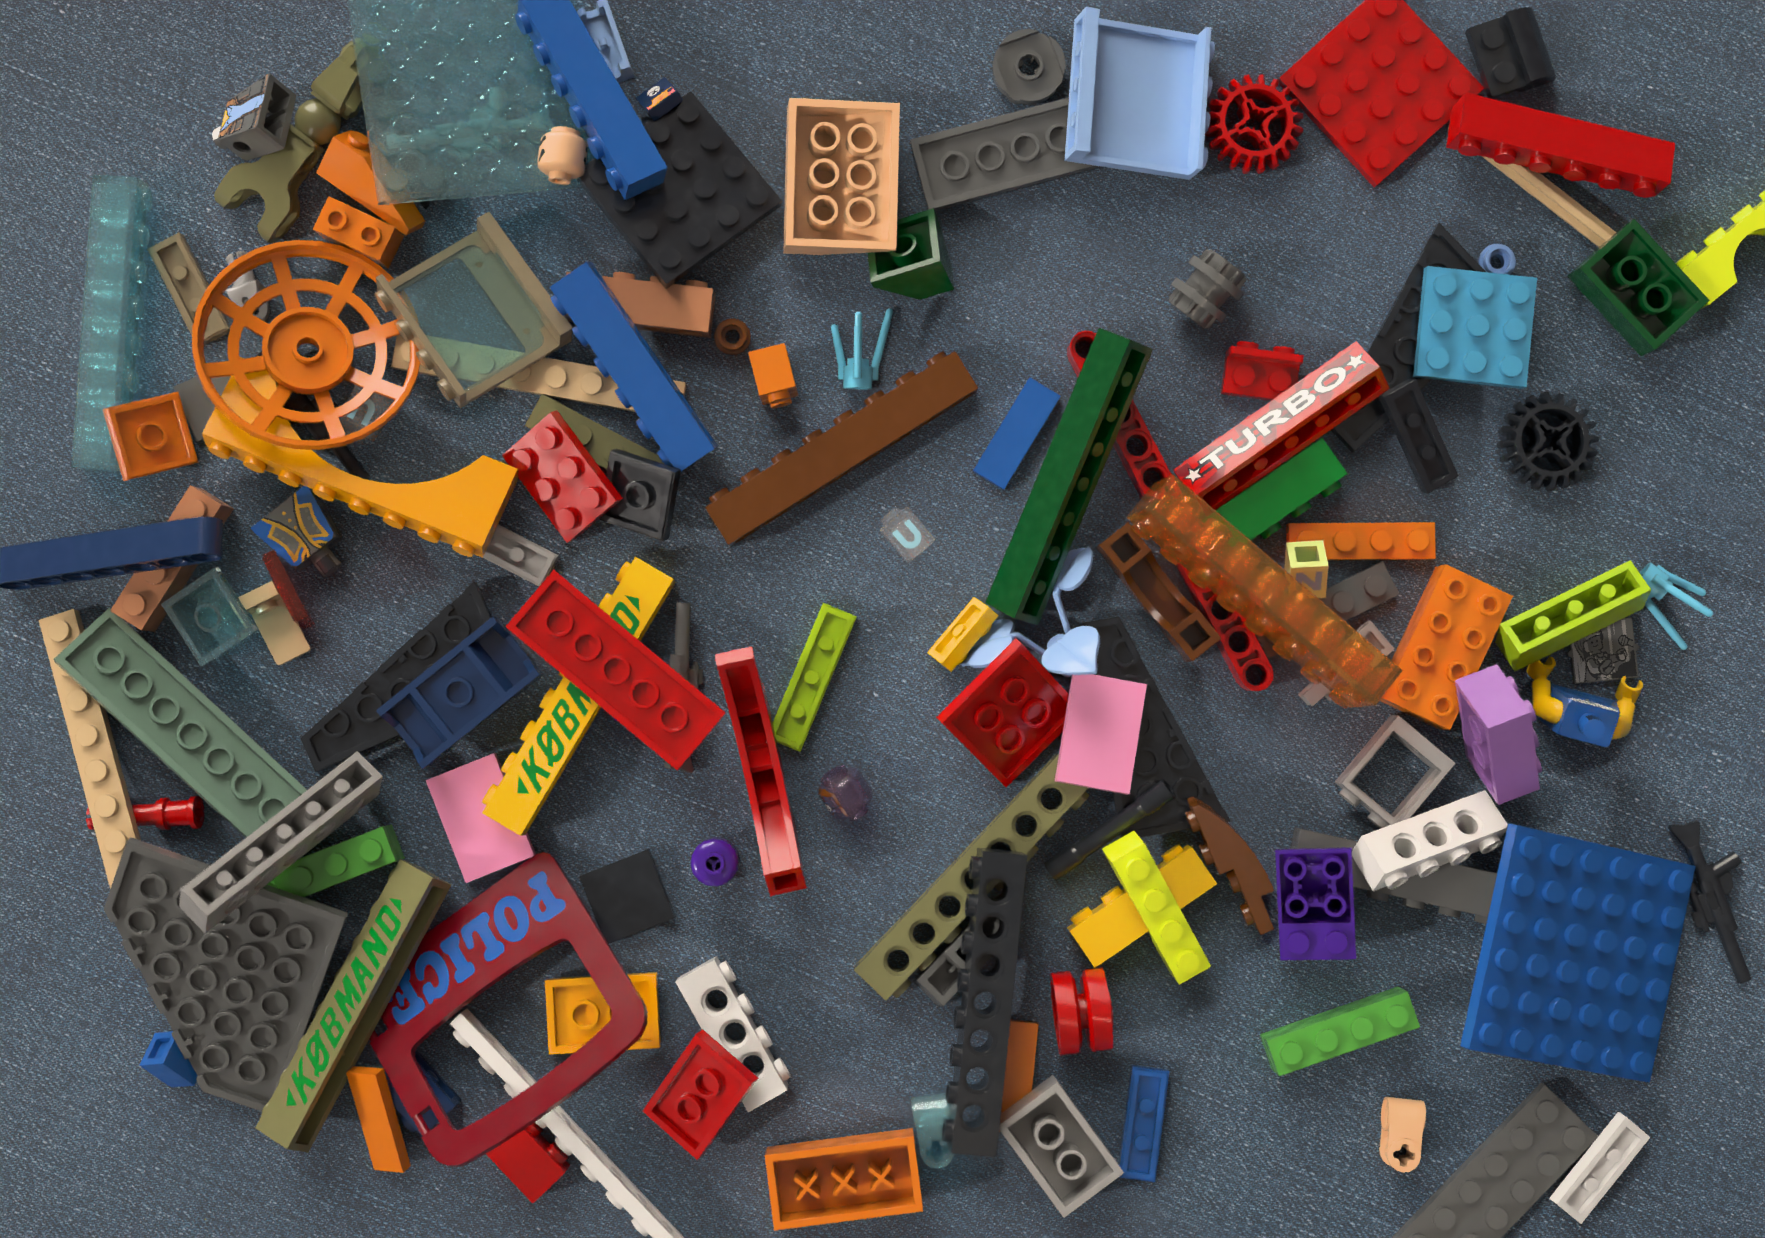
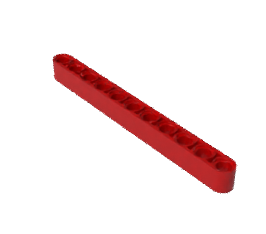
M1084 330L1078 332L1067 347L1068 360L1077 377H1079L1086 358H1082L1076 353L1075 345L1081 341L1092 344L1096 333ZM1132 399L1127 411V421L1122 423L1113 446L1198 610L1221 637L1216 644L1236 683L1246 691L1265 690L1273 681L1274 672ZM1130 438L1141 440L1145 447L1143 455L1133 456L1126 448L1127 440ZM1154 470L1158 472L1161 477L1159 488L1151 489L1146 486L1143 480L1145 471ZM1165 502L1174 504L1178 510V517L1173 522L1167 521L1161 516L1160 508ZM1181 535H1188L1194 540L1195 549L1193 553L1184 554L1178 549L1177 541ZM1199 567H1204L1211 573L1212 580L1207 587H1202L1195 581L1194 574ZM1217 599L1224 601L1229 608L1228 615L1223 620L1215 618L1211 611L1212 604ZM1234 632L1242 634L1246 641L1245 647L1240 653L1234 652L1229 647V637ZM1251 665L1258 666L1263 674L1262 680L1257 685L1250 684L1246 679V670Z

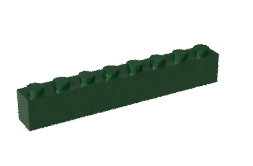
M1098 328L985 601L986 604L1014 619L1035 625L1039 624L1153 349Z

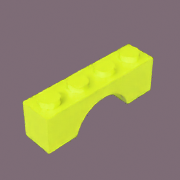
M1765 190L1758 195L1762 201L1754 208L1748 204L1731 217L1734 222L1731 227L1726 231L1720 227L1705 238L1703 242L1706 247L1698 254L1692 250L1676 262L1679 268L1710 300L1702 308L1710 305L1737 282L1734 271V256L1741 241L1750 235L1765 236Z
M1132 831L1102 848L1117 878L1146 925L1152 942L1164 964L1177 983L1180 985L1210 968L1211 965L1148 848L1137 833Z

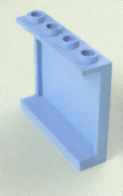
M1085 7L1074 20L1065 161L1190 180L1204 169L1208 159V149L1204 147L1205 133L1208 131L1210 124V114L1206 111L1207 98L1212 90L1209 63L1213 59L1215 50L1214 42L1211 41V27H1206L1197 35L1099 18L1100 9Z

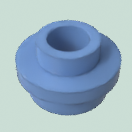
M1492 244L1480 253L1478 264L1486 272L1510 275L1514 271L1516 259L1512 250L1506 245ZM1492 257L1500 259V269H1495L1491 266L1490 260Z

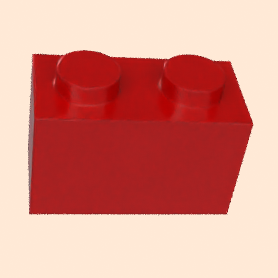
M533 1123L500 1146L486 1153L532 1204L570 1167V1164L566 1161L568 1155L555 1142L550 1144L540 1134L543 1130L536 1123Z

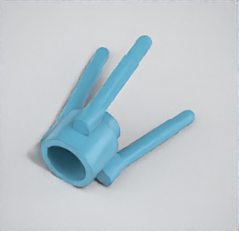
M891 308L886 310L871 366H869V359H862V313L859 311L855 313L854 358L847 359V366L838 326L836 324L831 326L838 363V380H843L844 389H872V381H878L879 365L893 315Z
M1650 562L1640 572L1651 588L1645 606L1680 649L1686 650L1687 644L1651 598L1655 597L1657 600H1660L1669 592L1695 610H1698L1707 617H1711L1713 615L1712 610L1673 586V583L1700 596H1704L1706 590L1668 572L1659 564L1655 566Z

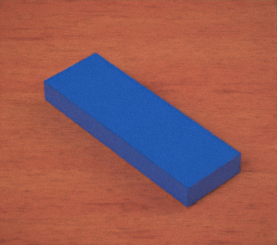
M1029 377L972 472L1004 491L1061 396Z
M1131 1065L1119 1165L1124 1174L1120 1178L1155 1182L1169 1080V1070Z

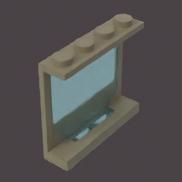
M490 212L477 218V231L388 282L383 274L376 277L377 292L374 295L379 305L386 313L390 310L398 320L395 325L406 342L410 340L414 342L419 350L416 352V355L426 371L433 369L440 379L437 385L448 401L454 399L460 409L572 341V326L565 316L561 315L556 309L550 295Z

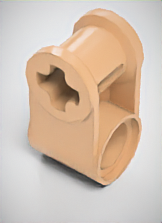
M1385 1097L1383 1100L1379 1153L1382 1160L1397 1171L1410 1172L1420 1163L1422 1135L1426 1121L1424 1101ZM1401 1147L1405 1148V1155H1400L1398 1159L1393 1156L1394 1151H1399Z

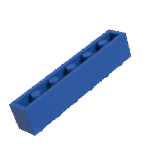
M518 0V10L515 14L516 23L523 35L528 34L534 43V54L540 65L548 67L552 74L551 82L556 93L560 97L564 96L569 103V113L574 124L578 128L582 127L587 134V143L595 159L601 158L607 169L605 174L612 189L615 191L619 189L624 200H627L663 183L667 165L571 1Z
M592 262L583 263L550 286L554 293L551 297L554 306L561 315L564 316L568 313L576 326L572 328L573 333L584 347L590 345L597 355L593 359L595 365L605 378L608 376L613 378L619 387L615 390L617 397L627 409L631 406L640 417L636 421L638 427L647 439L653 437L661 449L657 453L665 465L681 469L682 471L718 446Z

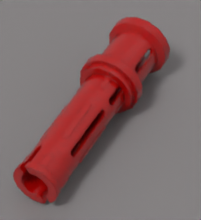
M191 796L189 800L171 801L169 797H163L157 800L155 804L132 805L137 826L156 825L158 829L170 830L172 826L190 825L193 829H198L202 827L204 822V804L200 796ZM89 807L87 808L86 815H90ZM86 818L87 827L90 830H94L92 818Z

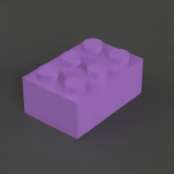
M1496 664L1455 680L1466 758L1496 803L1500 805L1539 790L1538 773L1542 772V766L1535 751V748L1539 747V740L1532 725V722L1536 721V714L1531 703L1528 700L1523 701L1519 696L1518 687L1511 676L1506 677Z

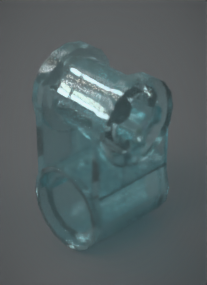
M946 1092L911 1097L915 1131L918 1133L922 1160L931 1168L940 1169L946 1167L954 1156L947 1147V1142L942 1141L944 1118L949 1119L950 1115L949 1104H946ZM939 1141L941 1147H944L941 1149V1155L934 1156L933 1150H928L932 1148V1142Z

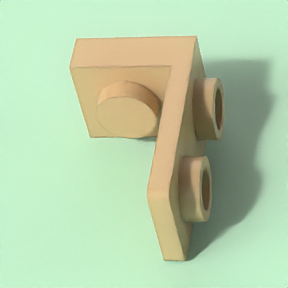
M270 581L238 597L244 611L252 615L277 665H283L311 650L282 589L277 583Z

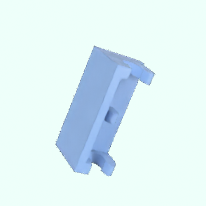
M598 0L596 2L597 8L591 11H585L584 8H580L577 13L617 82L620 83L634 78L608 1Z

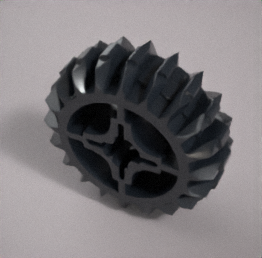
M1549 392L1541 393L1539 400L1534 395L1526 397L1525 404L1518 402L1513 405L1515 414L1507 413L1503 417L1510 426H1502L1498 429L1499 434L1507 437V440L1497 442V448H1507L1508 453L1502 455L1500 461L1503 463L1511 460L1513 465L1508 468L1507 473L1513 475L1521 472L1518 483L1523 485L1531 479L1532 490H1539L1544 484L1546 491L1551 492L1556 489L1557 484L1561 489L1569 487L1570 479L1574 482L1580 481L1583 478L1580 470L1588 471L1592 468L1591 463L1585 457L1592 458L1597 456L1598 453L1594 448L1589 447V444L1598 442L1600 438L1597 435H1589L1588 430L1594 428L1596 423L1594 421L1585 423L1583 420L1589 410L1584 408L1576 412L1577 400L1575 399L1569 400L1564 405L1565 398L1564 394L1561 393L1556 394L1553 399ZM1534 414H1551L1563 422L1552 427L1544 420L1539 421ZM1526 426L1527 429L1525 430V432L1529 436L1530 444L1527 450L1524 452L1522 447V432L1524 427ZM1558 433L1552 438L1549 448L1537 451L1543 446L1546 436ZM1570 433L1573 438L1571 457H1569L1571 452L1566 446V439ZM1542 456L1551 463H1556L1560 470L1547 471L1535 466L1532 462Z

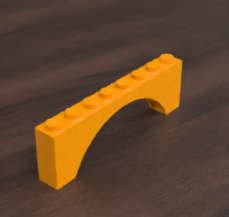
M267 370L245 374L252 386L268 400L279 385L272 379ZM231 376L221 397L239 417L252 424L262 408L258 407L244 394L236 383L234 376ZM216 407L202 432L208 450L220 458L229 459L230 456L243 461L244 466L252 471L264 473L266 470L278 475L280 481L292 487H299L300 484L313 489V493L324 500L334 501L336 498L348 503V507L359 514L368 515L369 512L383 517L382 520L394 528L403 529L404 526L418 531V536L432 543H438L439 540L452 545L454 551L467 557H472L475 554L483 558L518 481L517 468L482 455L472 464L458 472L432 481L413 484H392L367 480L336 468L312 450L277 446L253 437L234 425ZM276 417L266 430V432L275 436L301 440L289 421Z

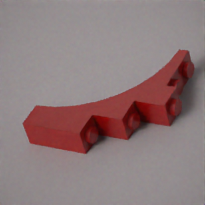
M751 646L715 654L716 665L741 759L763 874L769 894L774 896L806 889L796 825L788 798L782 760L775 739L768 698L764 684L761 681L753 648Z

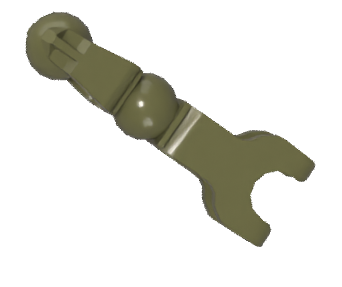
M363 39L350 41L342 47L339 57L313 81L311 94L316 98L306 100L298 107L294 116L295 126L290 124L285 148L264 155L256 162L241 163L233 166L214 193L216 203L226 209H235L251 195L260 194L264 199L265 211L257 225L258 232L268 243L278 242L282 239L300 216L298 189L318 162L321 154L325 151L320 145L330 143L333 136L339 134L341 117L348 120L358 114L373 84L382 77L385 69V59L382 50L375 43Z

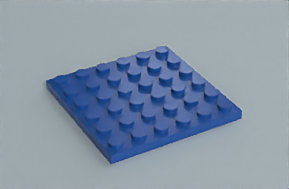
M1508 823L1460 1046L1474 1051L1650 1083L1696 866Z

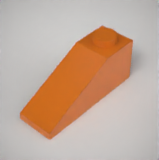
M349 130L333 136L316 173L381 219L396 227L404 235L423 228L426 221L382 151L372 145L366 135L358 131Z

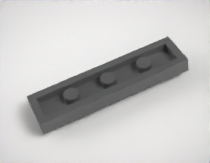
M1379 562L1327 588L1326 598L1304 599L1251 625V628L1267 659L1399 595V592L1384 562Z

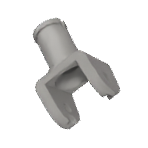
M236 252L237 258L247 254L248 252ZM232 253L226 257L228 265L235 260ZM252 269L233 282L234 285L226 289V292L231 301L242 307L246 301L257 292L265 289V287L258 279L255 280ZM269 301L257 309L259 310L258 314L254 312L253 315L266 321L270 314Z

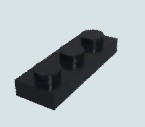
M1409 378L1378 396L1421 492L1429 494L1457 478L1459 475L1416 379Z

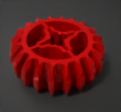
M1249 74L1244 75L1242 86L1236 79H1232L1228 84L1229 90L1220 87L1217 91L1219 99H1211L1208 106L1214 112H1209L1210 124L1212 125L1209 126L1205 136L1216 138L1209 143L1208 147L1210 150H1215L1219 147L1222 149L1217 156L1218 161H1223L1226 156L1232 159L1228 166L1229 169L1234 170L1239 162L1243 164L1242 172L1244 174L1249 173L1252 165L1255 166L1258 174H1262L1265 171L1266 164L1269 168L1275 170L1279 166L1278 158L1286 162L1291 157L1289 150H1296L1299 142L1294 137L1301 136L1303 128L1296 123L1303 119V113L1292 112L1298 106L1299 101L1298 99L1287 101L1286 97L1291 91L1290 87L1284 88L1281 92L1276 90L1279 84L1278 79H1273L1268 86L1265 85L1264 74L1258 76L1255 84H1253ZM1252 98L1262 100L1271 107L1260 108L1256 106ZM1233 103H1236L1239 123L1235 124L1233 129L1227 131L1225 122L1226 112ZM1250 118H1253V122L1255 119L1258 122L1263 121L1257 131L1255 126L1253 129H1250L1248 126L1245 127ZM1280 118L1281 136L1279 142L1272 146L1269 141L1271 135L1268 126L1274 120ZM1241 140L1248 141L1254 146L1255 150L1259 149L1260 151L1245 149L1236 142Z

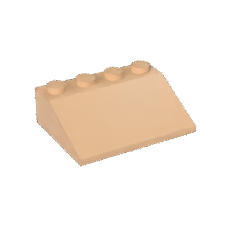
M789 98L786 130L783 254L830 255L896 251L900 103Z

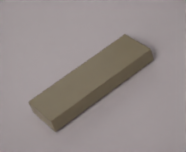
M179 232L147 250L192 335L196 310L209 283L184 235ZM213 308L208 318L204 345L230 332L231 326L225 314L216 308Z

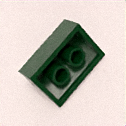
M1635 219L1621 228L1567 275L1640 356L1656 350L1710 301Z

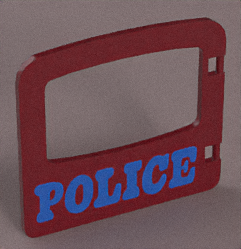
M542 852L528 859L425 934L381 1016L388 1030L378 1036L374 1029L369 1040L409 1116L414 1120L430 1154L442 1164L450 1167H462L500 1146L535 1123L611 1065L641 1038L647 1026L648 1011L643 999L561 866L552 855ZM563 941H569L611 1008V1020L587 1043L539 1081L485 1117L461 1130H456L416 1061L415 1051L417 1047L454 1014L505 976L544 951ZM432 1108L440 1124L430 1131L422 1115Z

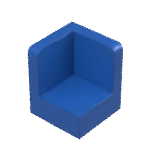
M173 1031L155 1033L139 1066L170 1087L195 1086L197 1074L189 1059L185 1060L171 1034Z

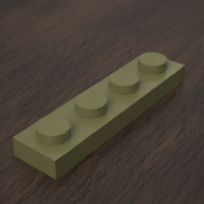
M541 394L525 424V427L532 429L550 412L557 410L598 466L607 470L610 451L616 448L664 464L659 455L544 394Z

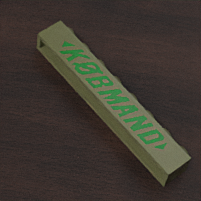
M402 859L398 861L396 867L390 872L388 882L379 899L371 907L370 915L360 934L354 939L352 949L344 964L336 972L330 990L325 999L319 1004L316 1016L309 1029L300 1039L298 1049L289 1066L281 1074L274 1094L264 1106L261 1118L255 1127L257 1130L288 1150L310 1151L348 1080L346 1072L356 1065L452 884L418 865Z

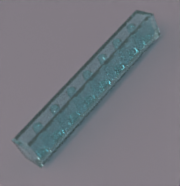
M93 174L71 463V468L81 471L121 473L102 409L133 402V392H137L139 386V375L135 370L136 356L140 355L142 347L141 336L138 334V322L144 315V301L140 298L141 283H145L147 277V267L143 261L144 247H147L149 244L150 234L149 228L146 225V212L150 211L152 206V193L148 189V185L137 177Z

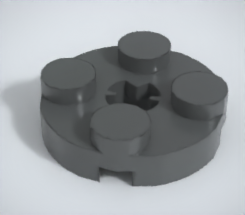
M1033 29L1013 32L1004 38L995 53L992 65L994 82L999 91L1013 104L1034 105L1044 102L1052 97L1061 86L1066 67L1065 56L1058 42L1050 36L1048 38L1046 35L1038 33L1037 30ZM1030 58V63L1034 60L1037 62L1039 67L1034 70V75L1026 76L1027 73L1022 74L1019 68L1023 66V59Z

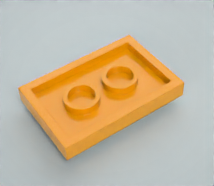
M657 972L627 974L643 999L648 1011L647 1026L643 1035L628 1050L660 1048L661 1035ZM591 976L547 978L545 980L549 1055L575 1053L611 1020V1008Z

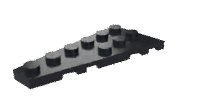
M1440 222L1431 233L1367 352L1380 366L1390 389L1411 378L1416 379L1421 390L1432 380L1413 377L1424 268L1433 266L1486 272ZM1377 397L1331 429V431L1353 453L1389 419L1379 397Z
M474 581L457 599L448 604L439 612L436 618L422 630H419L387 659L374 674L352 691L353 693L301 737L315 772L346 760L357 751L359 753L400 736L394 727L380 717L376 710L492 618L477 582Z
M1120 617L1081 623L1082 626L1094 627L1100 635L1097 674L1094 675L1147 684L1130 794L1112 792L1116 814L1133 803L1138 796L1162 779L1167 781L1176 794L1175 799L1152 815L1144 817L1120 834V838L1132 831H1135L1139 837H1146L1191 829L1185 812L1191 810L1186 799L1192 796L1209 805L1230 822L1226 811L1222 808L1214 793V789L1204 775L1196 760V756L1169 707H1167L1155 681L1145 667Z

